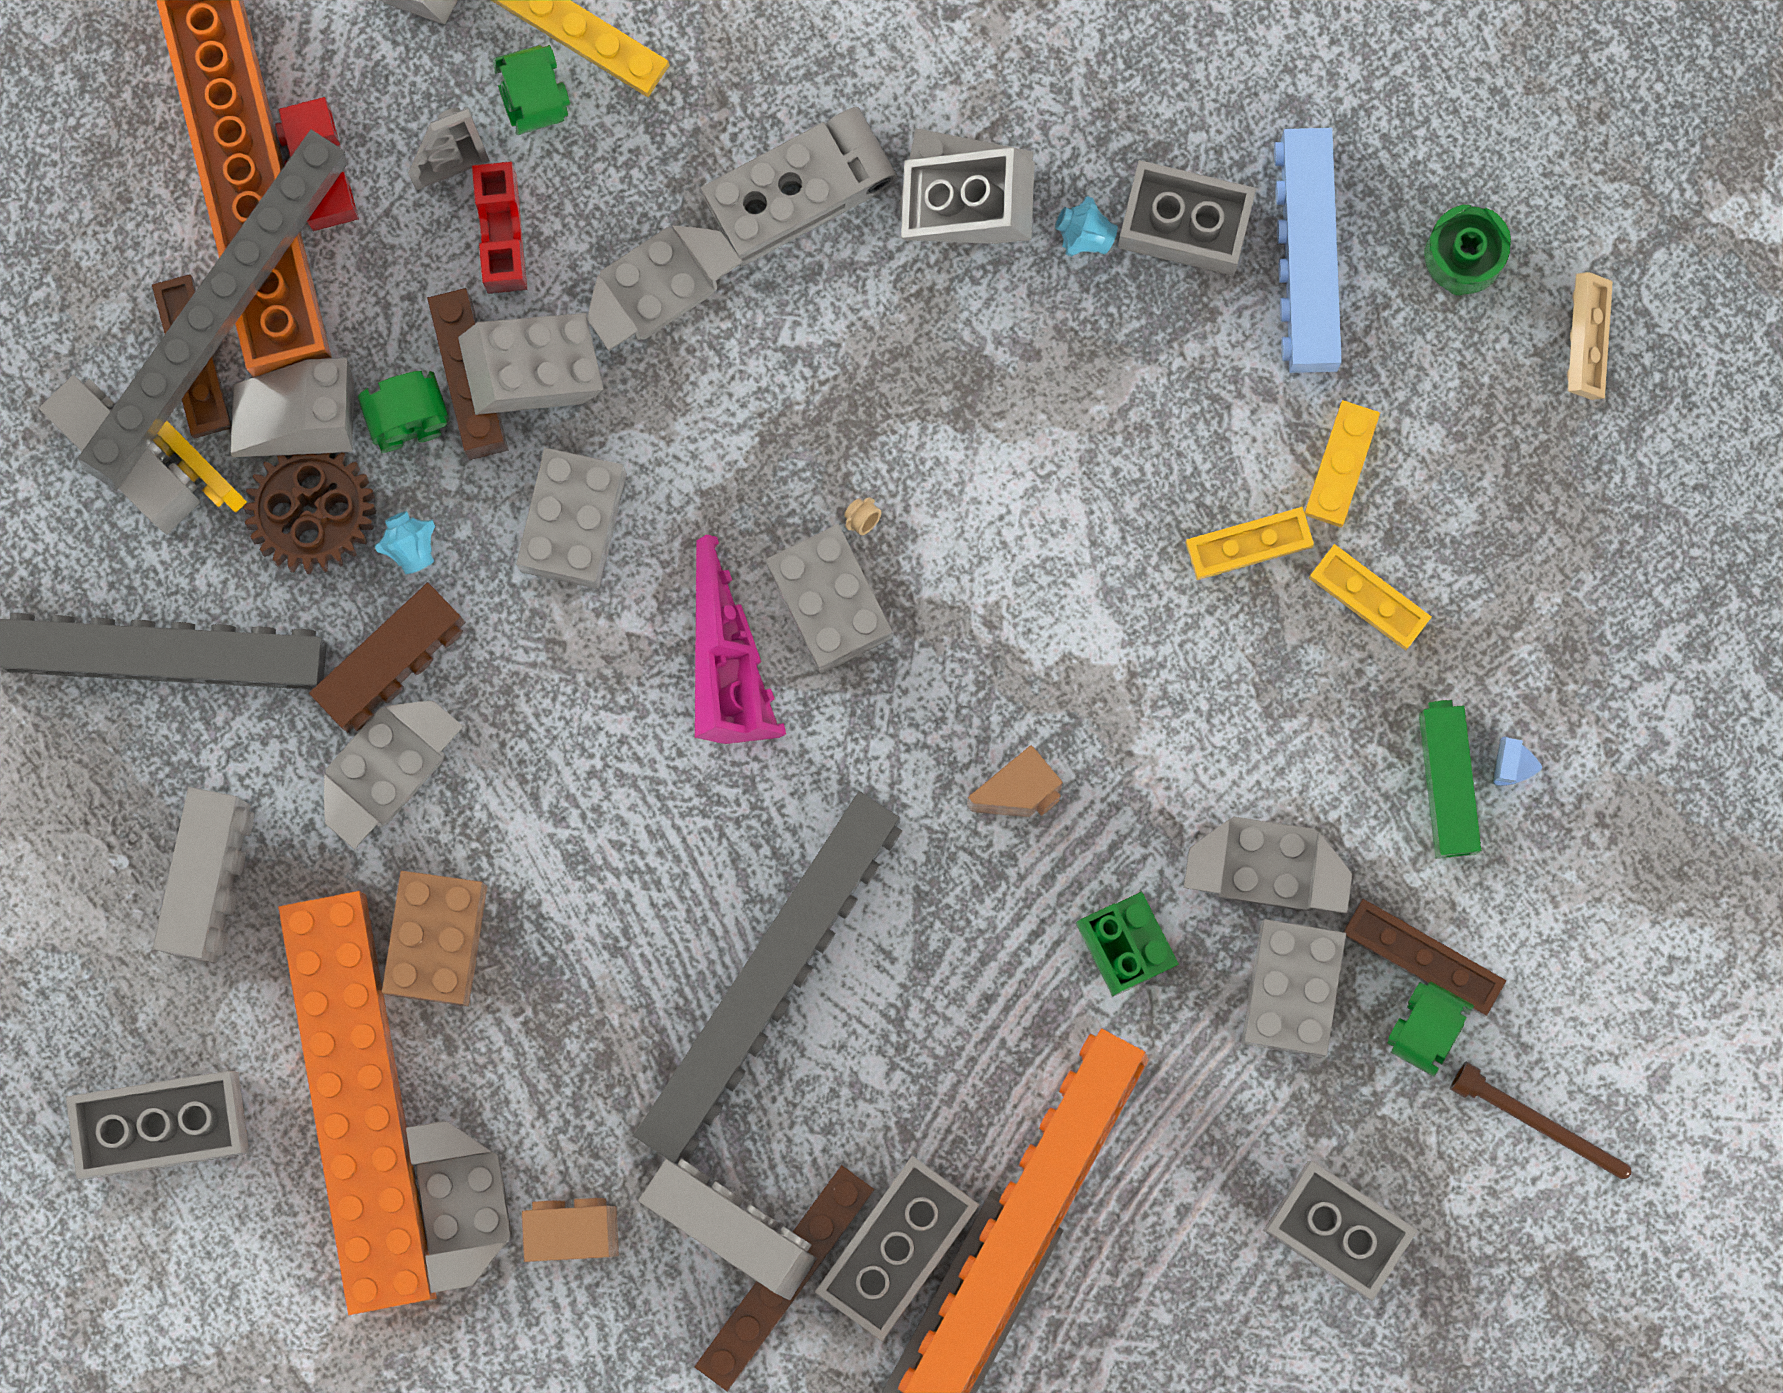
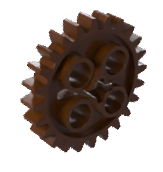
M343 452L334 459H332V453H321V455L296 454L292 455V458L289 459L284 455H277L279 462L277 466H273L265 461L263 465L268 474L265 477L258 474L252 476L259 488L246 489L248 497L255 502L247 503L243 506L246 514L252 516L245 520L247 529L256 530L250 536L254 545L263 543L259 549L262 555L266 557L274 553L272 560L277 567L287 559L288 568L293 573L301 563L307 574H311L314 564L319 563L324 573L328 572V561L332 559L340 567L343 566L341 554L344 552L353 557L357 556L353 547L354 542L360 544L367 543V539L361 530L374 529L372 521L365 516L374 515L377 511L374 504L367 503L374 499L375 495L371 488H365L370 483L367 475L361 474L357 476L360 470L358 463L355 461L346 466L347 458ZM309 476L321 478L318 485L314 488L307 489L302 487V482ZM332 485H336V486H337L336 489L330 490V491L328 492L329 488H330ZM279 503L291 504L290 510L284 515L276 516L272 514V511ZM336 503H346L348 505V509L342 515H330L329 510ZM309 505L311 508L316 507L317 510L311 513L308 510L303 511V508ZM292 527L289 533H283L284 529ZM307 530L319 532L318 537L311 543L299 541L300 536Z

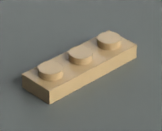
M1590 272L1576 274L1575 290L1573 292L1574 307L1572 329L1570 332V365L1567 372L1568 392L1590 400L1604 399L1613 281Z

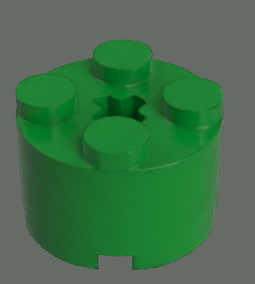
M536 45L493 58L495 74L502 73L504 81H501V85H498L501 99L511 126H516L515 133L517 136L564 122V118L568 117L566 106L570 105L564 83H556L554 69L557 68V63L550 45L545 47Z
M1472 205L1456 206L1439 218L1427 240L1424 255L1428 272L1436 283L1451 294L1464 295L1480 292L1495 282L1507 263L1511 245L1510 231L1504 220L1493 210ZM1462 245L1464 248L1472 246L1475 249L1473 255L1469 252L1464 253L1461 250Z
M422 371L397 375L379 382L380 391L370 395L367 388L357 396L372 443L379 446L381 453L395 451L404 446V441L418 438L419 442L436 439L442 435L440 428L446 426L450 420L433 371H429L426 378H424Z
M1432 981L1428 985L1419 982L1407 1006L1412 1013L1407 1021L1399 1018L1388 1037L1387 1044L1393 1047L1391 1053L1435 1077L1439 1067L1433 1065L1434 1061L1441 1065L1443 1064L1467 1018L1461 1014L1462 1011L1470 1015L1474 1005Z

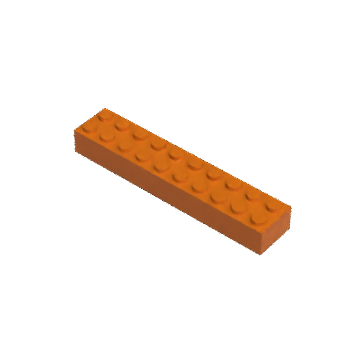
M156 0L220 258L284 168L243 0ZM301 231L235 323L246 369L253 378L304 360L332 358Z
M360 891L278 906L348 1315L437 1299L436 1292L431 1293L425 1257L429 1255L414 1166L411 1165L406 1132L407 1126L384 994L382 993V982L367 896Z
M1102 1028L1097 1036L1089 1034L1079 1053V1056L1082 1057L1081 1060H1083L1077 1073L1070 1070L1059 1090V1093L1063 1096L1057 1110L1050 1107L1039 1127L1042 1133H1044L1037 1147L1030 1144L1019 1164L1024 1170L1017 1184L1010 1181L999 1200V1203L1004 1206L997 1221L990 1218L979 1237V1241L984 1243L977 1258L970 1255L959 1274V1278L964 1280L957 1295L950 1292L938 1313L944 1319L936 1332L929 1330L918 1350L923 1357L916 1369L909 1367L899 1384V1391L903 1393H970L1149 1061L1145 1051Z

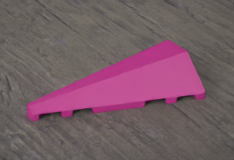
M705 535L696 540L695 738L722 744L780 738L786 735L784 723L777 724L770 704L775 699L771 689L765 690L757 666L761 663V659L742 605H735L728 586L732 581L729 570H722L715 547L719 544L718 538Z

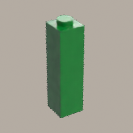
M1453 700L1429 702V709H1423L1419 714L1435 859L1477 855L1482 850L1465 706H1453Z

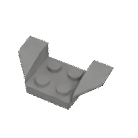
M672 225V228L666 227L600 271L594 287L587 320L608 351L635 335L637 340L647 339L712 296L717 289L716 280L743 262L721 231Z
M435 701L396 704L379 708L374 716L326 768V774H324L325 824L354 850L376 825L381 828L394 818L440 766L445 757L442 750L464 727Z
M1232 817L1189 848L1183 888L1212 892L1214 896L1223 899L1300 911L1321 909L1347 914L1352 873L1323 836L1317 833L1315 829Z
M448 1121L406 1127L411 1165H416L429 1248V1255L425 1257L431 1293L473 1286L501 1248L512 1238L500 1156Z

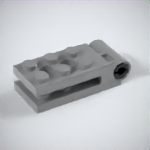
M853 107L837 114L826 124L822 122L701 187V192L703 193V200L720 231L743 263L740 264V267H743L880 194V191L891 185L898 176L860 108ZM788 185H796L801 188L797 194L791 196L781 192ZM752 204H762L766 207L759 214H750L746 211Z

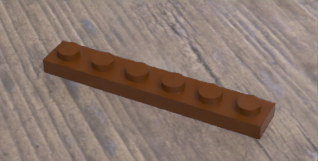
M841 1165L793 1230V1233L811 1244L807 1252L816 1257L817 1260L791 1300L774 1293L756 1281L694 1367L728 1392L875 1189Z

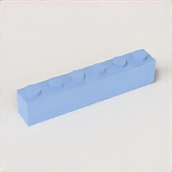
M1332 128L1284 129L1281 142L1274 143L1275 166H1282V181H1276L1275 187L1276 205H1283L1284 218L1277 220L1278 244L1285 245V258L1279 259L1278 276L1279 283H1286L1287 297L1280 298V320L1288 324V337H1282L1281 340L1282 361H1289V373L1337 372L1342 362Z

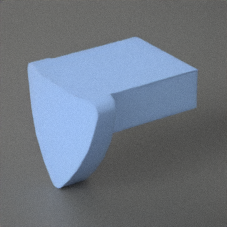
M1508 737L1500 739L1493 778L1494 785H1513L1541 771L1542 765L1522 745L1523 740Z

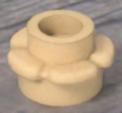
M868 497L864 501L858 498L848 506L845 512V518L847 519L846 528L848 530L865 535L875 527L881 517V510L874 505L875 500Z

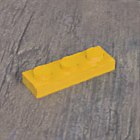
M1344 400L1341 401L1304 512L1305 516L1342 528L1381 412Z
M166 420L157 433L158 435L153 439V442L168 457L176 452L183 459L177 466L193 482L200 477L207 484L202 491L218 507L225 502L236 513L247 501Z
M1303 507L1186 539L1185 542L1196 580L1310 549L1314 546Z
M1335 544L1309 576L1310 580L1405 651L1432 617Z

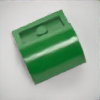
M1142 891L1092 913L1075 923L1112 997L1179 965Z

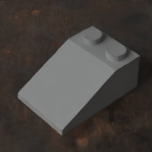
M1014 147L905 160L901 238L914 241L986 244L1031 240L1035 162Z
M348 359L304 360L233 384L231 456L253 457L352 452L354 380Z

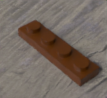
M191 274L152 284L164 334H166L196 292L194 279ZM214 355L209 359L182 398L190 434L194 439L232 428Z
M1361 899L1343 933H1346L1347 939L1424 983L1428 984L1432 981L1474 1005L1472 1010L1484 1017L1488 1015L1507 981L1365 899Z

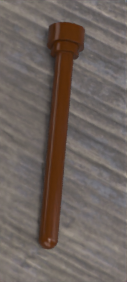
M1466 1061L1457 1072L1450 1086V1090L1464 1098L1467 1096L1472 1098L1478 1096L1620 1179L1630 1177L1632 1170L1628 1164L1485 1082L1486 1077L1480 1074L1481 1069Z

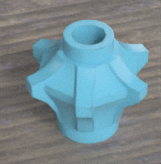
M1087 196L1080 205L1071 209L1064 207L1056 220L1055 229L1061 231L1064 239L1062 247L1066 248V255L1074 256L1080 252H1099L1105 255L1114 243L1118 226L1109 222L1098 210L1094 199Z
M407 511L398 513L385 520L388 528L385 530L383 538L374 545L378 553L392 558L398 566L402 567L405 574L422 570L434 562L431 555V535L435 528L433 520L410 518Z

